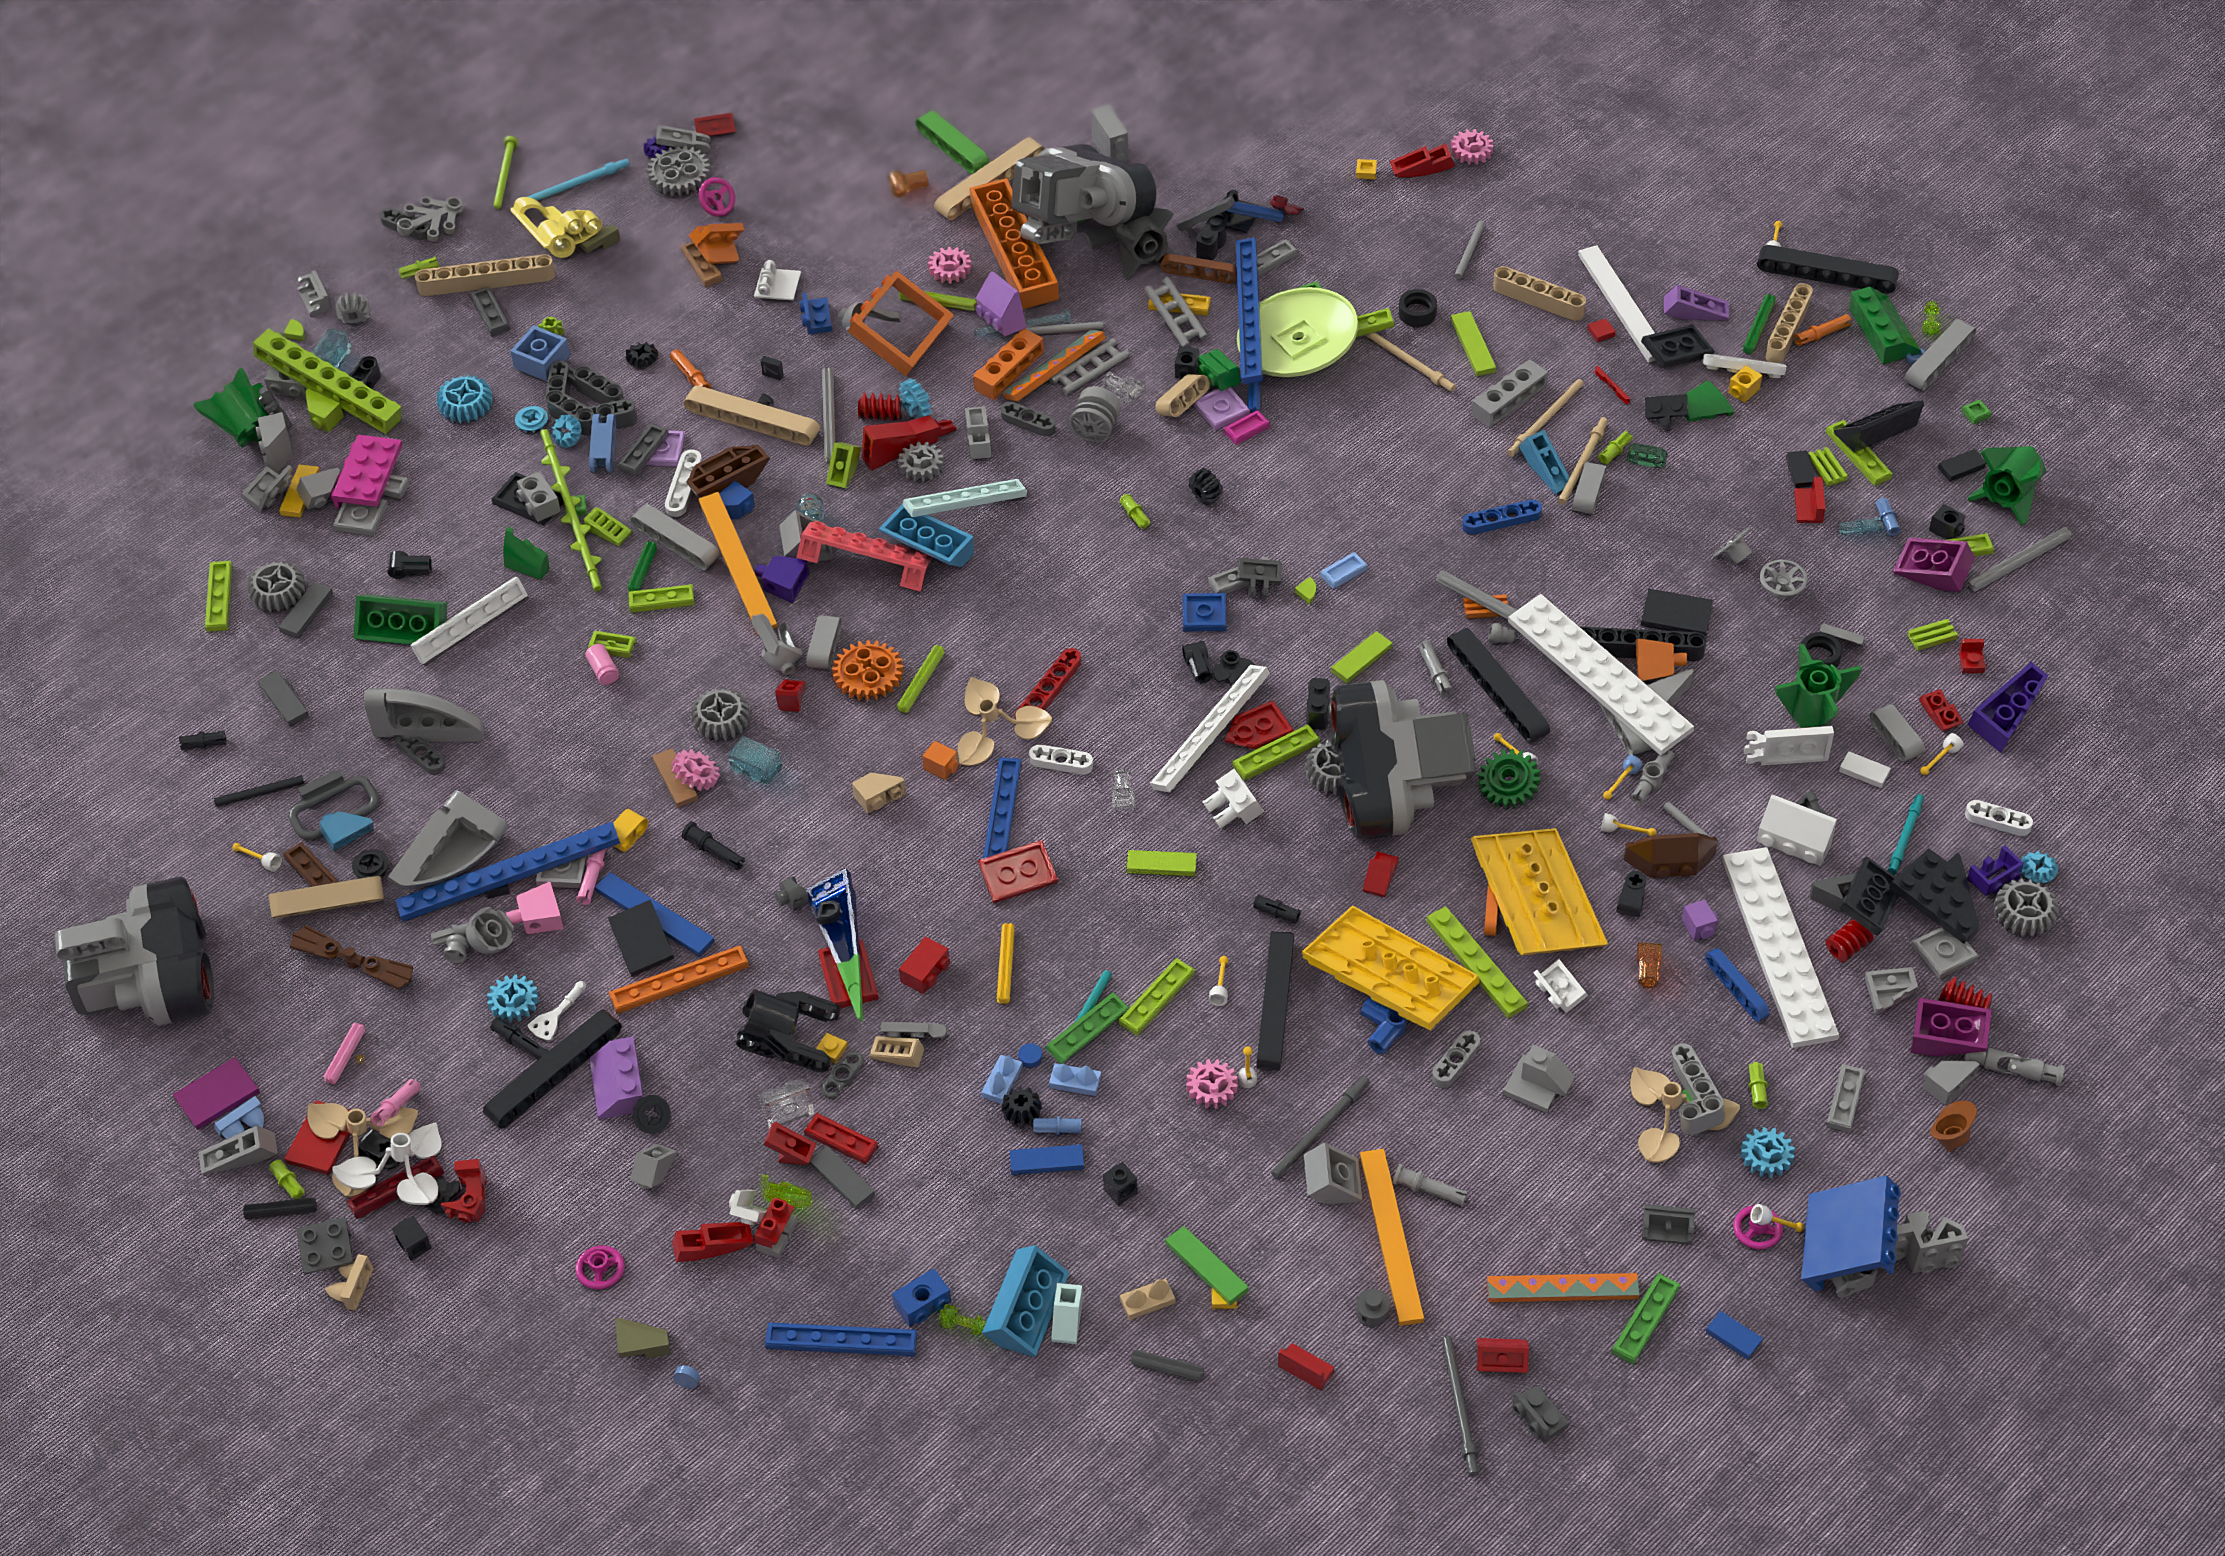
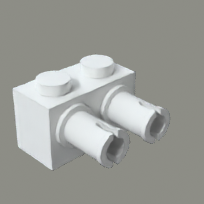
M1235 769L1218 779L1216 783L1219 786V790L1202 801L1210 813L1226 801L1230 802L1228 808L1213 817L1221 829L1237 817L1242 818L1245 824H1248L1265 812Z

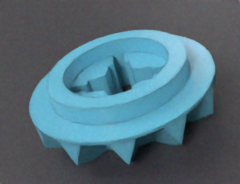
M529 406L517 413L515 423L519 430H524L525 433L529 431L535 433V430H542L543 426L547 425L549 418L543 408Z
M561 415L559 419L555 420V425L551 427L553 429L551 436L555 440L554 443L568 448L578 442L581 436V424L572 415ZM567 428L571 433H563L561 429Z
M2039 850L2036 853L2029 852L2021 860L2024 863L2022 874L2033 882L2047 883L2052 881L2057 875L2058 865L2055 863V858H2050L2048 853L2041 854ZM2043 863V867L2036 871V865Z

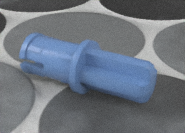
M1881 497L1875 503L1880 514L1879 519L1884 523L1889 536L1898 535L1901 532V528L1897 523L1896 513L1891 509L1888 500Z
M1059 1116L1057 1118H1035L1033 1121V1131L1035 1133H1056V1135H1059V1133L1081 1134V1118L1066 1119L1059 1118Z

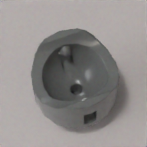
M794 876L779 882L780 891L774 893L778 905L782 907L787 904L791 910L809 902L805 888L797 884Z
M1368 1289L1358 1296L1356 1300V1316L1358 1321L1369 1328L1376 1327L1389 1315L1390 1300L1383 1291Z

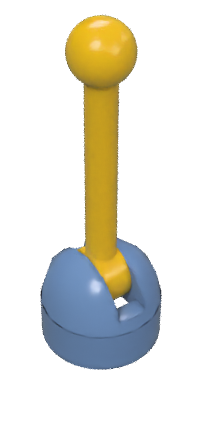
M1628 755L1623 762L1624 772L1610 790L1604 792V799L1610 800L1612 798V793L1627 774L1634 775L1639 772L1643 767L1639 758L1634 755Z

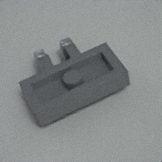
M267 386L259 390L261 395L259 400L264 406L267 413L273 412L272 414L282 412L286 426H289L291 424L289 417Z
M1239 557L1237 581L1249 582L1248 597L1254 598L1256 593L1255 585L1256 582L1263 583L1261 590L1262 598H1268L1269 583H1281L1282 561Z

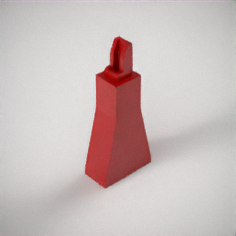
M930 415L907 422L863 427L861 458L870 470H875L899 458V453H903V448L910 449L909 444L917 446V442H920L921 445H924L926 442L929 445L937 443L938 436L956 431V426L953 425L951 420L937 422Z

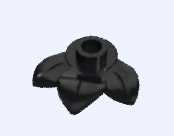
M1227 650L1221 655L1220 663L1214 667V678L1217 682L1228 680L1233 686L1250 665L1255 664L1249 659L1241 658L1238 652Z
M443 1176L435 1178L438 1185L437 1199L428 1205L418 1206H426L434 1214L444 1212L441 1203L450 1202V1199L459 1193L460 1184L459 1181L447 1183Z

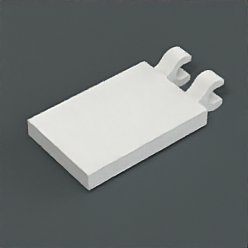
M1833 727L1765 731L1764 735L1756 731L1747 732V740L1755 741H1750L1749 745H1746L1744 748V754H1753L1747 755L1746 763L1760 762L1761 766L1828 761L1834 736Z

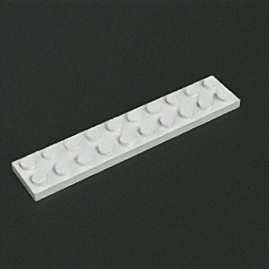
M1542 594L1508 617V623L1660 756L1694 731V726Z
M1768 848L1723 855L1722 862L1791 1047L1797 1048L1838 1040V1030Z

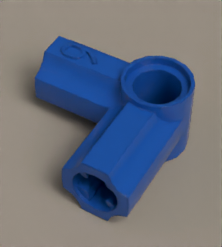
M1368 997L1364 1002L1360 1015L1379 1025L1368 1039V1045L1374 1052L1385 1054L1395 1040L1405 1034L1407 1019L1399 1016L1397 1011Z

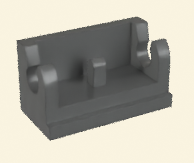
M1645 1204L1642 1240L1692 1245L1695 1209Z

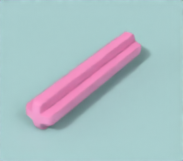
M354 1023L324 1075L325 1082L333 1085L338 1081L365 1032L362 1024Z

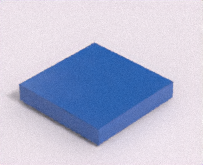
M1226 593L1183 594V632L1226 631Z

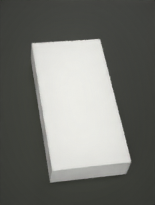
M1848 751L1839 772L1882 788L1891 768Z

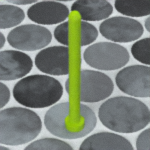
M507 136L504 140L506 150L494 200L495 209L501 208L513 150L518 145L517 138L513 136Z

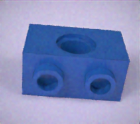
M934 1268L892 1293L893 1305L909 1327L922 1323L929 1315L945 1309L951 1303L950 1289ZM921 1298H927L925 1301H919Z

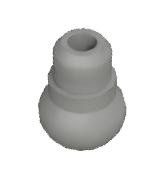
M1499 623L1491 624L1488 634V640L1491 643L1515 642L1516 632L1514 630L1503 627Z

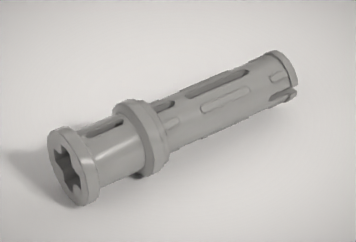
M1403 1164L1398 1165L1392 1182L1394 1185L1401 1184L1412 1188L1413 1192H1419L1420 1190L1460 1206L1464 1205L1468 1195V1191L1428 1178L1422 1171H1412L1404 1168Z

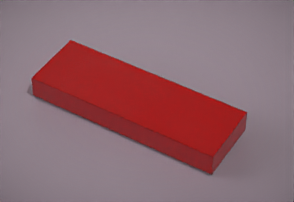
M819 1113L815 1114L804 1130L806 1136L865 1165L879 1147L877 1141Z

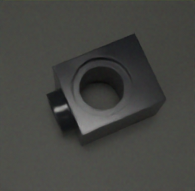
M1179 346L1174 363L1175 378L1183 379L1188 374L1197 375L1198 356H1200L1199 348Z
M1943 504L1932 516L1929 531L1946 540L1954 539L1956 536L1960 537L1966 527L1964 525L1966 515Z
M1123 1161L1103 1174L1104 1190L1118 1206L1138 1193L1137 1177Z
M414 1216L401 1220L392 1228L397 1243L410 1261L432 1248L427 1234Z

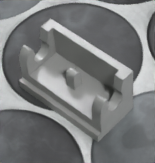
M315 270L297 279L298 283L307 281V284L301 285L297 289L310 317L331 310L328 295Z

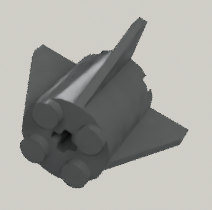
M1154 208L1149 216H1144L1125 224L1118 223L1111 227L1120 243L1123 273L1127 279L1130 280L1141 263L1150 264L1149 261H1158L1163 255L1175 254L1168 248L1167 235L1163 231L1174 215L1171 210Z

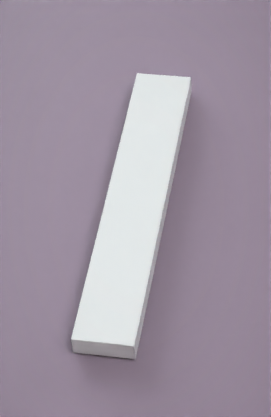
M514 577L410 646L419 662L424 664L527 597L528 594L519 578Z

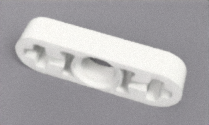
M1035 745L1029 751L1030 763L1035 767L1082 775L1090 773L1093 769V758L1087 752L1046 745ZM1060 756L1067 758L1063 763L1055 761Z
M1980 800L1970 801L1965 811V817L1972 823L2018 836L2028 835L2033 824V820L2028 814ZM2001 815L2005 820L1996 821L1993 816Z

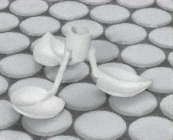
M432 1123L410 1132L409 1135L405 1133L394 1134L391 1137V1148H386V1154L377 1169L375 1162L370 1158L354 1157L340 1165L333 1166V1173L342 1184L349 1188L366 1189L375 1184V1175L380 1174L391 1155L395 1161L405 1162L409 1178L398 1184L397 1194L399 1198L405 1203L412 1205H428L433 1203L438 1196L436 1180L427 1173H419L413 1177L409 1156L415 1155L419 1159H427L433 1155L436 1156L440 1152L442 1145L437 1124Z

